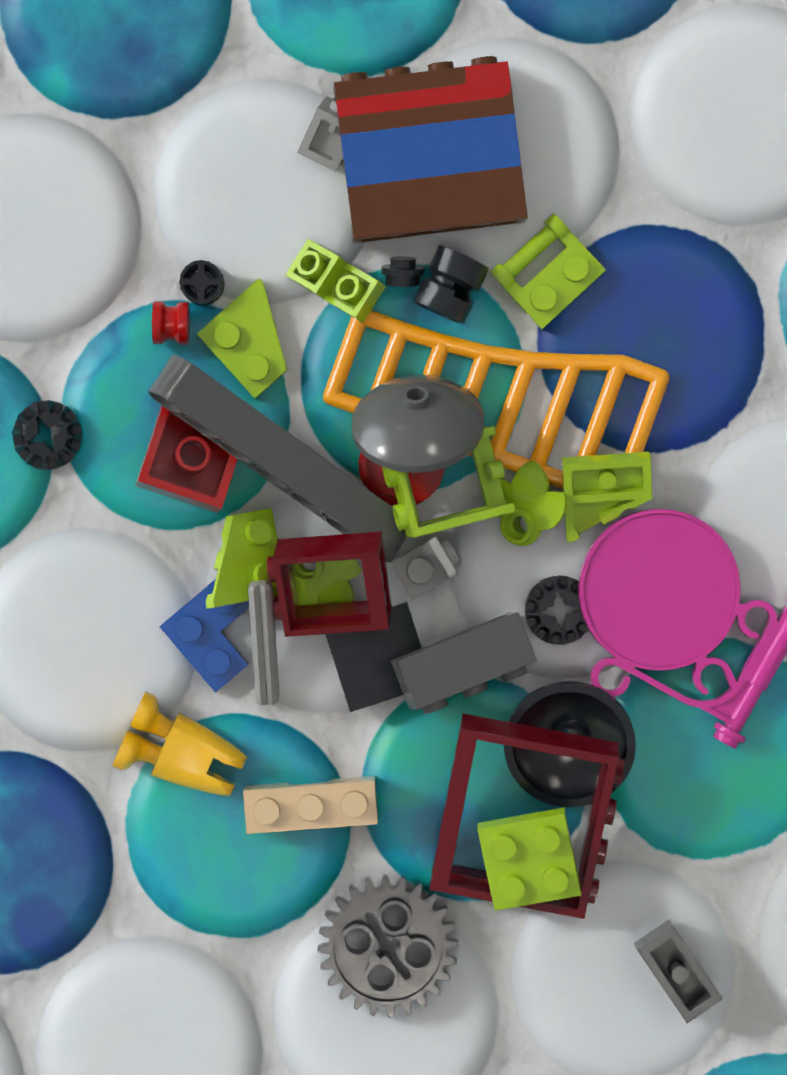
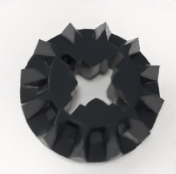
M50 400L31 403L18 414L12 430L15 451L27 464L43 470L57 469L69 463L76 456L82 442L81 425L74 412L64 404ZM39 418L48 428L64 427V429L58 431L59 434L53 437L55 443L53 446L56 450L54 453L45 442L30 443L40 433Z
M551 576L541 580L532 588L525 603V617L529 628L538 638L550 644L566 645L582 638L587 632L588 627L582 616L579 604V581L568 576ZM556 591H559L560 598H562L565 605L578 606L579 609L572 610V613L565 615L564 629L560 628V623H557L555 616L541 615V611L554 606Z

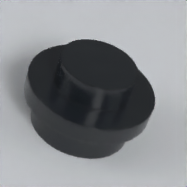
M397 256L390 258V264L381 266V274L385 275V284L388 286L415 287L420 285V276L425 274V267L416 265V258Z

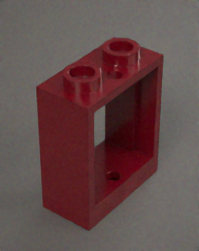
M382 531L277 539L274 555L267 558V573L269 582H276L278 595H274L273 598L274 616L276 621L283 622L285 637L389 630L393 608ZM361 559L367 601L299 606L292 564Z

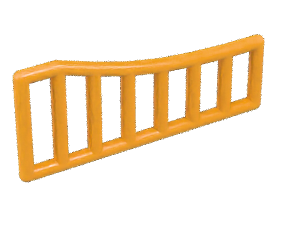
M371 310L363 323L353 317L350 318L323 393V401L327 405L353 414L357 404L362 399L342 391L365 327L390 335L371 390L394 378L407 341L432 348L423 371L424 375L440 377L448 353L474 359L464 387L472 392L477 399L479 398L491 363L516 366V372L495 427L496 435H492L491 438L495 460H500L504 469L516 473L527 462L535 461L546 473L549 485L563 489L562 471L547 466V462L580 370L608 372L577 457L597 454L625 374L650 382L625 453L643 452L670 376L665 369L623 354L531 352L491 346L446 335ZM535 368L562 370L531 458L528 459L506 451Z

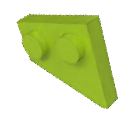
M259 278L197 333L255 399L288 371L264 283Z
M649 452L562 458L563 492L567 495V508L564 514L567 542L579 539L580 533L600 522L605 525L618 518L624 510L634 509L652 499L651 456Z
M272 508L226 516L221 535L223 543L221 549L217 552L214 569L218 570L213 592L207 595L205 602L207 609L249 601L248 588L250 582L256 580L269 581L267 558L274 555L278 539ZM271 582L273 596L278 595L276 582Z

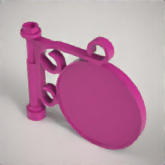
M648 509L631 513L612 523L596 538L585 556L579 575L578 597L584 621L597 642L614 656L603 658L595 663L590 673L591 684L603 689L613 697L623 694L629 687L631 681L629 676L624 675L621 683L614 689L603 688L598 678L603 667L607 665L618 666L687 705L698 707L726 722L725 725H722L716 721L714 728L717 730L713 737L736 749L739 742L744 744L746 737L739 734L763 690L766 691L787 654V606H784L777 618L774 608L768 602L754 599L745 603H739L741 594L740 577L734 556L722 537L702 520L687 513L669 509ZM754 607H762L768 615L767 625L760 637L758 633L751 631L745 623L747 612ZM735 617L739 630L745 636L758 639L736 679L725 661L716 657H706L728 634ZM694 663L692 682L698 691L706 695L709 691L703 686L700 675L706 666L716 664L721 667L729 689L712 699H691L635 669V667L662 671L678 669Z

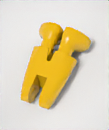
M145 691L130 727L160 736L165 739V742L162 746L157 745L128 729L112 766L119 770H126L138 761L148 762L154 765L151 776L183 787L230 797L235 784L217 773L208 771L213 758L223 764L243 769L247 756L220 735L181 713H178L174 721L168 719L159 711L157 697Z

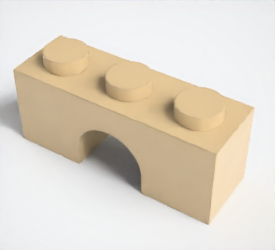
M375 776L332 779L328 782L313 784H289L287 782L248 785L243 790L246 834L378 824Z

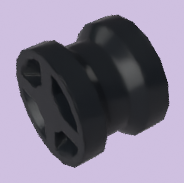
M193 261L185 266L180 275L179 283L182 293L189 301L196 305H212L220 299L224 292V277L217 266L209 261Z

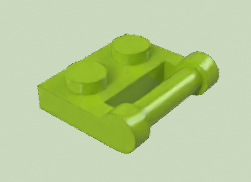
M554 213L544 221L546 226L503 265L498 263L489 271L497 283L541 330L606 271ZM558 239L565 249L522 288L514 278Z

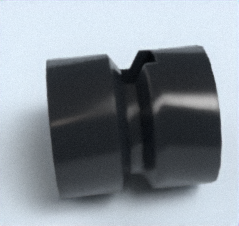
M439 245L429 265L432 277L423 279L413 302L439 316L464 325L474 303L470 297L471 292L480 290L489 268L464 254Z

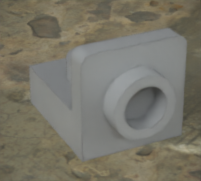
M326 96L317 107L297 153L336 172L343 160L336 98Z

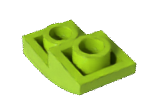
M307 239L285 274L291 280L361 323L365 321L386 288L380 281L357 269L338 255L310 239Z

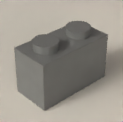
M670 919L634 943L637 951L686 1023H689L723 1000Z

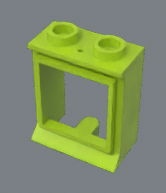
M494 426L484 427L482 438L472 451L484 506L420 522L408 472L394 471L382 467L388 488L394 487L398 504L393 505L396 526L399 531L405 530L406 537L415 538L515 512L514 504L505 502L500 478L505 477L504 467L500 460H495L489 437L496 435Z

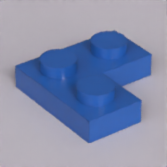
M214 580L159 627L216 693L249 665L222 632L223 629L249 608V601L207 609L205 602L207 595L213 592Z

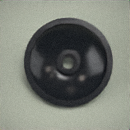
M562 681L542 686L527 695L516 706L508 722L560 732L566 729H573L578 733L577 735L618 742L619 758L625 759L622 783L632 768L636 741L631 719L624 707L611 694L597 686L578 681ZM504 745L505 759L512 776L531 796L547 804L559 807H581L592 804L600 763ZM613 784L611 794H612L620 785H618V784Z

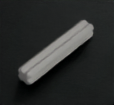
M256 580L250 582L248 588L255 700L259 705H273L278 703L280 696L273 586L267 580Z

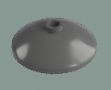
M417 374L391 379L368 392L357 404L353 412L351 426L357 448L373 463L394 471L421 473L446 468L468 456L482 438L484 414L478 399L464 386L443 377Z

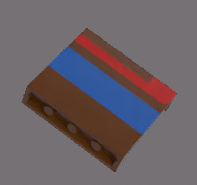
M485 56L472 59L471 66L454 68V62L444 61L429 64L428 71L411 73L410 67H395L384 70L385 76L368 78L367 72H353L341 76V82H334L333 93L336 98L353 244L524 223L528 219L508 61L497 63V57Z

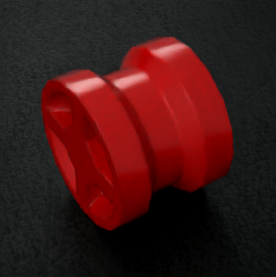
M154 301L152 308L153 344L163 345L167 340L176 341L179 345H189V302H179L176 306H167L163 301Z

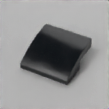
M407 602L392 606L389 630L325 634L350 712L404 695L390 660L422 648Z

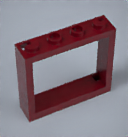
M463 713L434 856L429 890L493 902L486 871L452 865L476 742L480 740L600 763L577 870L581 886V896L520 906L584 919L587 904H595V899L598 895L600 880L593 878L596 864L604 865L608 839L602 838L604 825H612L614 821L617 799L610 798L613 784L621 785L623 779L625 759L619 758L618 742Z

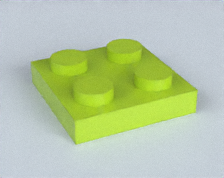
M565 808L478 823L477 830L495 911L581 896V886Z

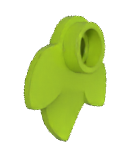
M529 461L517 471L511 483L500 478L505 502L513 503L515 512L499 516L501 518V533L507 541L517 546L531 545L539 539L542 530L554 528L560 523L566 512L567 495L561 491H549L547 475L537 462ZM521 517L526 521L527 531L520 525Z
M357 559L316 562L314 570L305 568L303 563L292 564L299 606L354 602V591L348 580L355 578L363 571Z

